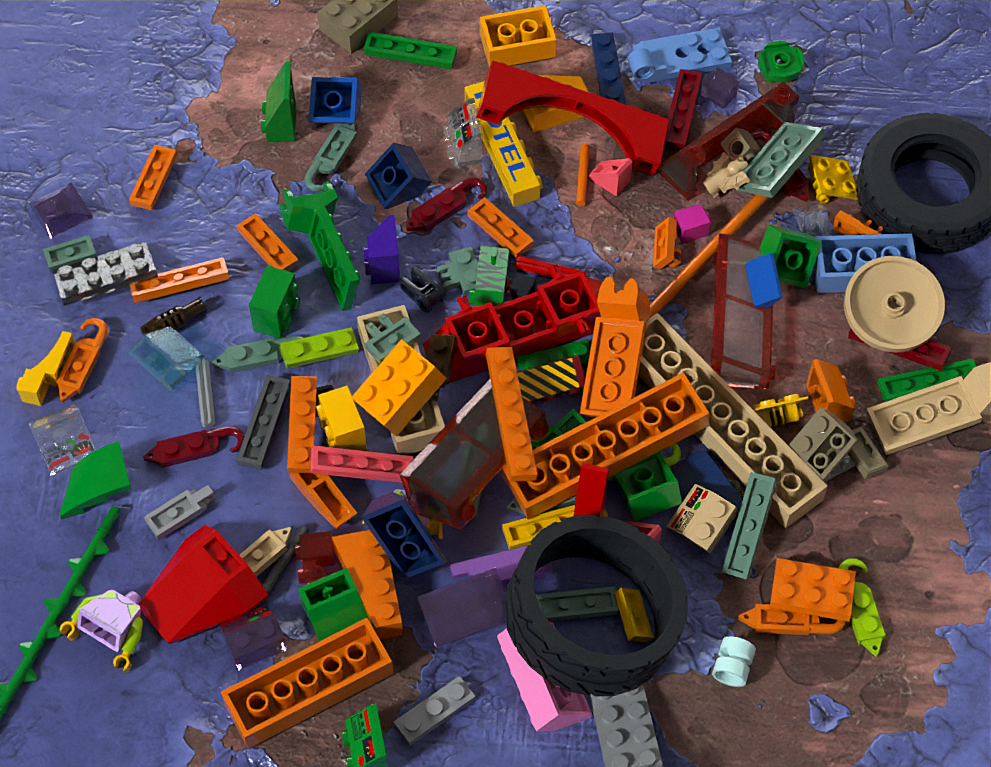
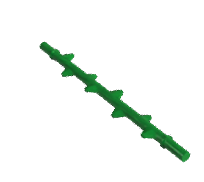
M111 507L101 526L96 529L97 533L83 557L69 559L68 565L73 570V574L59 598L45 599L44 604L50 614L34 641L20 643L19 649L25 657L9 684H0V720L3 715H6V709L21 683L36 681L37 676L31 666L47 639L60 638L62 633L56 626V623L71 597L85 596L86 591L80 581L95 555L109 553L110 550L104 543L106 536H109V531L121 512L117 507Z

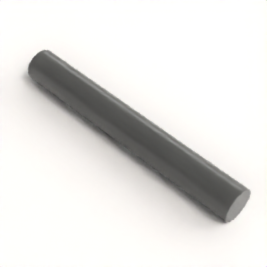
M300 526L287 545L288 550L280 556L263 582L262 586L268 594L309 532L306 527Z

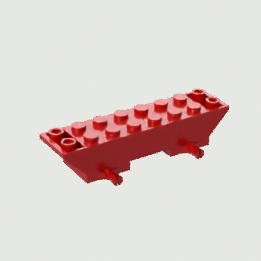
M554 264V267L551 265L548 268L553 277L550 282L537 286V292L506 303L494 307L491 302L481 306H470L466 295L458 297L457 302L462 310L455 315L445 318V324L433 334L455 335L458 339L449 383L489 370L486 359L487 348L512 347L514 360H517L519 356L543 351L594 333L596 317H601L597 300L603 281L588 278L583 271L572 275H562L558 264ZM430 338L423 343V348L426 355L429 348Z

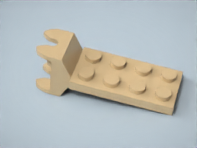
M991 362L974 367L964 380L962 376L867 408L866 413L885 455L981 423L982 420L987 424L991 423Z

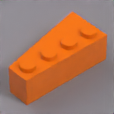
M366 530L333 536V550L342 565V569H348L360 595L368 620L379 639L402 636V620L390 559L372 532Z

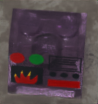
M268 603L253 609L248 614L218 625L237 671L287 650L285 637Z

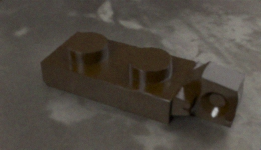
M431 335L426 360L434 365L447 379L428 401L438 402L440 388H445V385L449 384L458 342L455 335Z

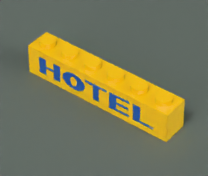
M485 81L464 87L465 103L513 207L540 199V189L543 188L540 176L534 173V164L531 157L527 158L525 154L526 148L523 140H519L517 137L515 123L510 122L509 117L504 119L499 125L476 118Z

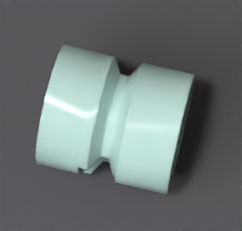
M738 637L723 638L718 653L720 657L716 659L712 672L713 677L717 681L729 686H744L750 671L748 665L752 664L756 651L755 646Z

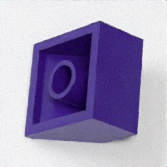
M389 215L367 237L368 247H363L365 274L371 275V284L399 282L400 279L395 216Z

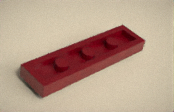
M680 69L668 116L665 147L685 150L703 73Z
M850 329L849 339L866 344ZM928 340L922 346L910 351L888 353L942 371L951 354L952 347Z

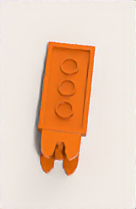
M612 276L607 277L600 286L597 303L601 317H596L580 408L582 416L598 417L635 397L647 325L645 321L649 319L651 305L649 296L644 291L639 294L638 284L633 278L626 282L624 290H619L617 293L615 292L616 284Z

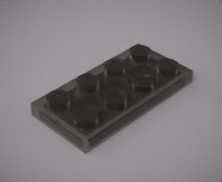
M146 242L133 244L123 249L110 251L100 256L87 258L83 261L52 270L64 306L158 277Z

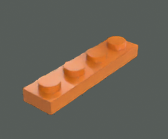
M222 257L131 280L129 285L134 303L229 280V274Z
M291 376L287 473H310L311 448L315 444L317 376Z

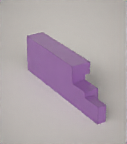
M527 546L450 564L453 579L467 575L469 580L485 577L488 590L507 586ZM550 562L539 568L534 573V579L552 575V563Z

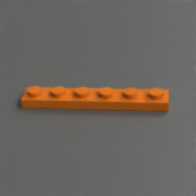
M512 347L487 348L486 359L510 482L536 480L537 470Z

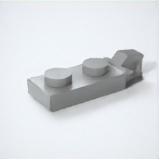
M209 485L197 492L195 489L192 491L187 489L144 516V520L156 538L160 540L203 513L207 509V505L216 499L214 492Z

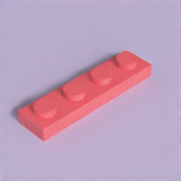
M313 446L311 448L310 473L409 484L410 481H413V456Z

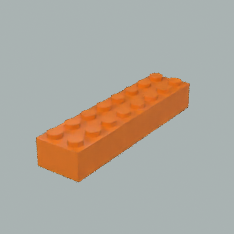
M683 372L534 449L533 455L537 470L536 480L510 482L507 464L501 466L503 477L527 520L577 495L582 463L608 468L609 478L709 426V412Z

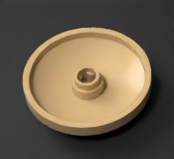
M900 256L876 258L861 266L850 279L844 295V312L853 332L866 344L887 352L910 351L925 344L936 333L945 311L944 294L936 277L920 263Z

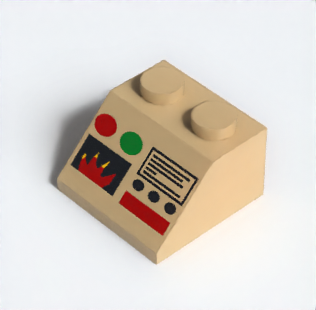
M694 484L666 527L710 555L738 514L736 506L716 493Z

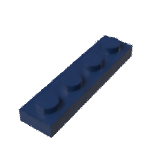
M613 32L591 34L590 40L600 96L626 105Z

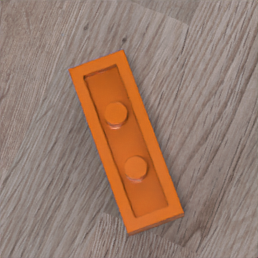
M158 145L153 146L129 198L131 206L153 210L177 158V151L175 149Z
M485 197L467 210V216L503 248H508L509 253L516 259L534 246V240Z
M256 213L236 225L237 231L269 266L290 271L299 265L298 258Z

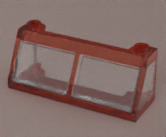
M719 233L714 259L715 291L712 351L710 357L711 368L729 386L768 389L770 380L775 379L776 365H771L773 306L770 308L754 306L745 267L747 262L761 257L760 246L730 234Z

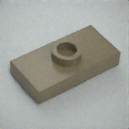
M859 427L852 430L858 442L849 451L848 455L864 479L887 471V463L864 429Z

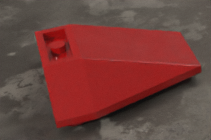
M204 525L183 541L138 605L141 608V613L168 644H172L248 614L269 598V594L249 565L220 533Z

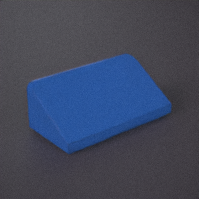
M773 253L763 255L745 264L755 307L770 308L783 298Z

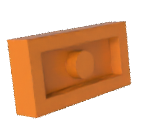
M840 210L835 216L832 230L842 236L877 235L882 233L883 227L880 226L877 230H873L870 228L871 220H868L864 225L853 215L846 214Z
M668 217L655 227L653 267L659 270L666 265L675 268L681 264L680 260L674 258L681 254V250L674 247L677 238V220Z

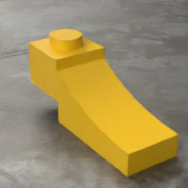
M62 331L50 353L34 368H26L23 377L18 379L16 389L22 402L41 406L49 386L57 387L56 381L75 345L72 333Z

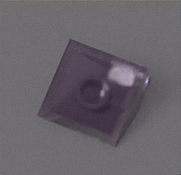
M72 182L29 202L30 207L50 239L93 218Z

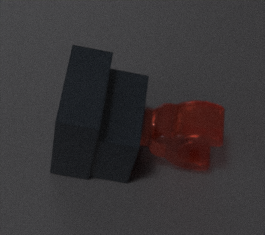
M518 273L512 282L506 276L504 293L511 292L513 300L537 292L536 278Z

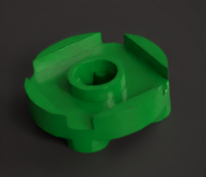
M786 41L768 43L764 50L759 53L758 68L765 76V80L770 83L797 80L804 65L802 51L798 47L795 49L789 46L790 43ZM778 59H781L782 62H786V63H784V64H779V63H777V60H778Z

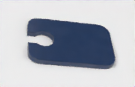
M696 451L671 469L678 481L682 502L694 484H697L736 506L739 513L743 501L741 496L706 452Z

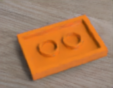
M777 558L769 608L849 622L856 571Z

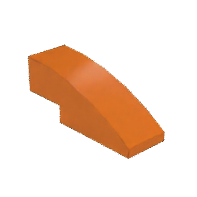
M290 473L289 478L334 528H339L357 515L355 509L328 475Z

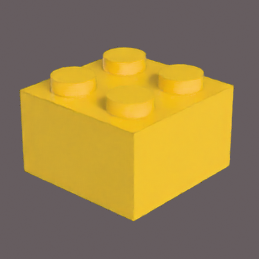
M348 386L318 395L320 405L316 406L319 416L318 422L322 433H326L328 447L367 451L365 428L356 405L351 398Z

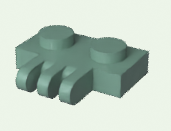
M472 247L450 252V263L441 265L436 269L438 275H440L439 278L443 283L444 290L460 287L463 295L466 296L469 295L470 290H475L478 262Z

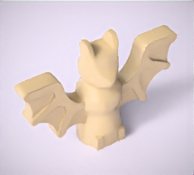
M723 152L720 159L713 162V169L707 173L709 177L702 183L714 198L719 195L718 192L720 190L723 193L732 188L738 190L741 185L750 182L748 176L743 172L748 163L744 161L743 157L732 161Z

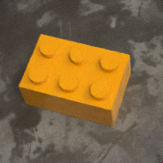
M546 5L480 17V37L489 67L493 60L510 66L556 57V37Z
M401 339L351 398L397 436L447 378L434 365Z

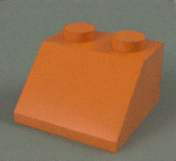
M819 359L813 360L806 387L816 412L822 407L832 411L843 422L851 421L853 412L856 410V404L853 396L848 394L846 377L841 375L838 366Z

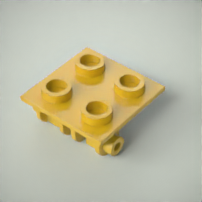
M809 155L810 162L807 169L810 172L813 188L816 190V199L821 204L829 202L831 196L858 200L856 185L848 161Z
M793 394L779 399L778 403H775V399L762 401L760 404L754 405L755 409L753 411L769 427L778 425L776 412L781 425L797 422L799 418H803V412L801 408H797L796 404L807 400L808 396L800 398L799 394Z

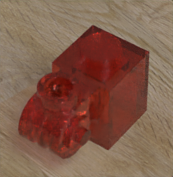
M331 531L299 535L300 545H295L297 561L302 560L303 568L298 569L299 584L308 585L325 577L322 567L335 566Z

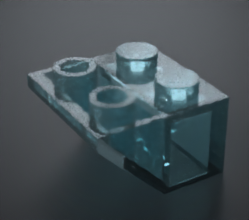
M171 326L144 334L127 352L169 392L205 357Z

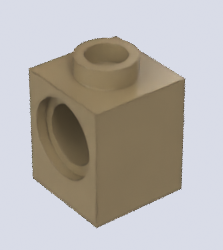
M735 128L720 143L732 161L743 157L748 165L761 151V148L749 131Z

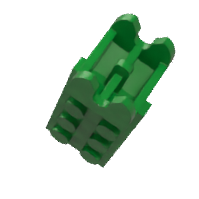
M325 182L323 183L324 192L294 197L289 189L283 190L285 203L280 204V212L287 230L308 233V238L341 310H350L356 298L358 284H360V274L358 270L354 269L351 263V255L349 251L345 250L340 232L336 231L334 226L333 214L338 196L331 183Z

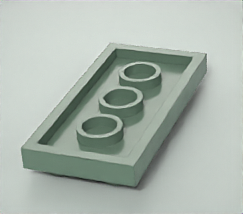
M785 122L743 170L750 179V182L741 185L737 191L773 198L824 138L823 128Z

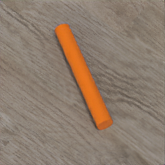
M588 144L580 146L577 206H585L590 150Z

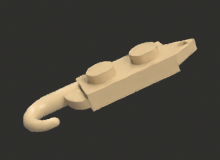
M291 527L276 531L269 529L240 554V557L249 565L256 577L288 550L286 546L292 533Z

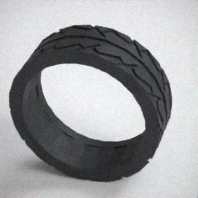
M576 515L561 519V522H554L540 530L530 541L531 545L526 547L505 591L504 616L506 628L514 646L517 647L518 653L530 668L544 679H549L552 684L569 692L589 696L592 694L595 697L616 696L631 691L630 688L636 689L649 681L680 639L687 621V592L684 580L676 564L673 563L672 558L658 542L645 532L641 533L638 528L609 517L602 516L599 518L597 515ZM572 557L599 560L615 567L627 575L641 589L648 600L655 623L654 643L640 651L625 655L596 653L575 645L562 636L548 622L542 612L535 594L534 573L552 561Z

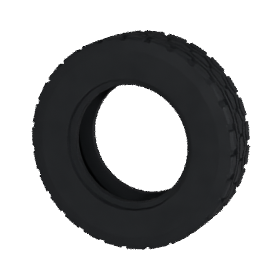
M939 113L911 114L887 123L868 142L857 176V199L865 218L872 221L871 226L875 230L882 226L881 234L912 233L916 252L944 254L956 252L957 250L960 251L971 247L972 244H976L991 231L990 136L978 129L977 126L963 121V119ZM916 160L942 162L955 169L964 178L970 195L961 202L950 206L938 207L922 204L909 197L900 188L895 178V171L906 163Z

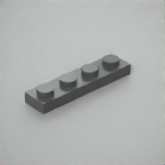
M266 375L236 460L237 465L262 471L291 387V380Z

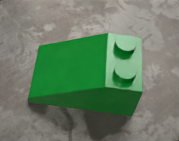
M290 61L284 63L267 90L266 100H262V114L266 115L265 119H261V132L266 133L267 142H295L296 99Z

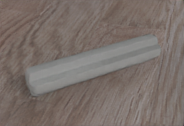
M198 360L195 363L201 423L204 428H208L216 424L210 367L208 360Z

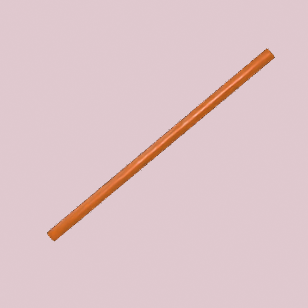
M755 195L650 303L649 318L661 311L769 197Z

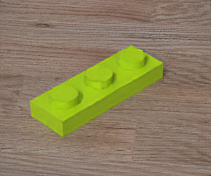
M352 327L280 343L281 353L287 369L355 354L359 350Z

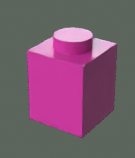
M701 204L674 212V219L677 220V235L682 244L708 236L712 220L710 214L704 211Z

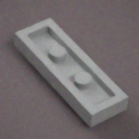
M458 676L393 722L394 727L407 744L411 746L475 701L476 696L462 678Z

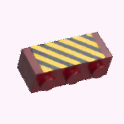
M570 356L517 371L524 407L533 405L532 400L542 398V401L557 398L556 393L563 391L566 392V395L580 392V387L585 385V377L579 356Z

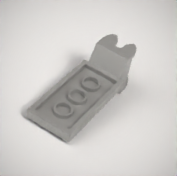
M644 685L636 689L630 688L631 691L616 696L595 697L592 694L589 695L605 767H663Z

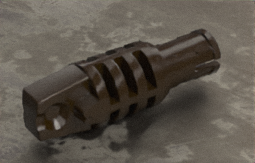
M198 297L182 307L174 306L172 309L155 316L141 326V333L147 342L167 336L169 333H173L175 330L186 326L189 323V319L206 312V305Z

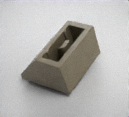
M820 407L788 446L823 480H826L855 446L858 439L850 427L832 411Z

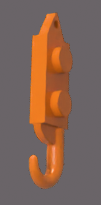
M99 318L88 319L80 327L81 330H84L89 325H97L99 332L95 339L86 338L75 343L56 381L61 403L66 402L77 393L81 394L100 356V350L108 336L109 329L107 324Z
M756 604L755 608L740 614L738 620L754 628L755 633L809 635V633L835 634L843 629L846 622L837 620L834 624L820 623L818 616L769 608V604Z

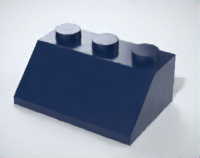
M391 492L370 502L361 518L403 579L447 562V559L404 496Z

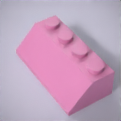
M507 628L497 635L501 651L506 657L511 669V675L516 681L521 699L525 703L530 715V721L536 731L554 732L593 716L584 695L569 692L554 685L549 679H544L530 668L518 653L517 647L514 646Z

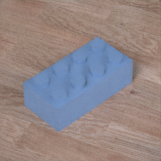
M912 233L815 236L816 239L822 242L814 265L817 293L845 292L854 273L861 266L876 258L900 256L916 261Z

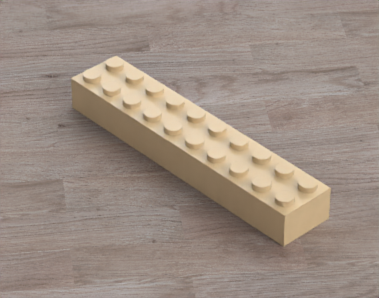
M658 313L645 321L647 325L638 376L652 389L684 372L709 412V426L694 434L745 487H747L751 472L778 479L769 512L786 529L822 502L828 486Z

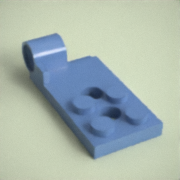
M720 28L641 41L639 44L632 46L633 51L628 56L634 79L643 81V83L677 78L680 69L705 73L731 68L732 60ZM706 49L709 53L702 54L698 50ZM684 53L687 57L680 58L676 54Z

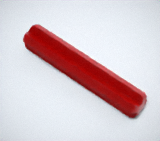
M518 256L516 261L517 270L553 278L548 270L549 266L553 265L554 267L553 263ZM558 265L562 275H572L583 271Z

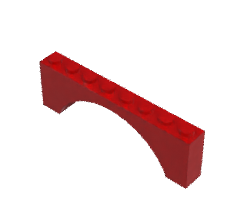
M492 61L486 74L476 118L499 125L510 115L530 108L551 107L571 111L590 119L607 131L619 144L626 158L632 160L633 170L651 176L654 175L661 164L669 119L595 95L592 92L574 88L571 85L553 81L526 70L506 65L502 62Z

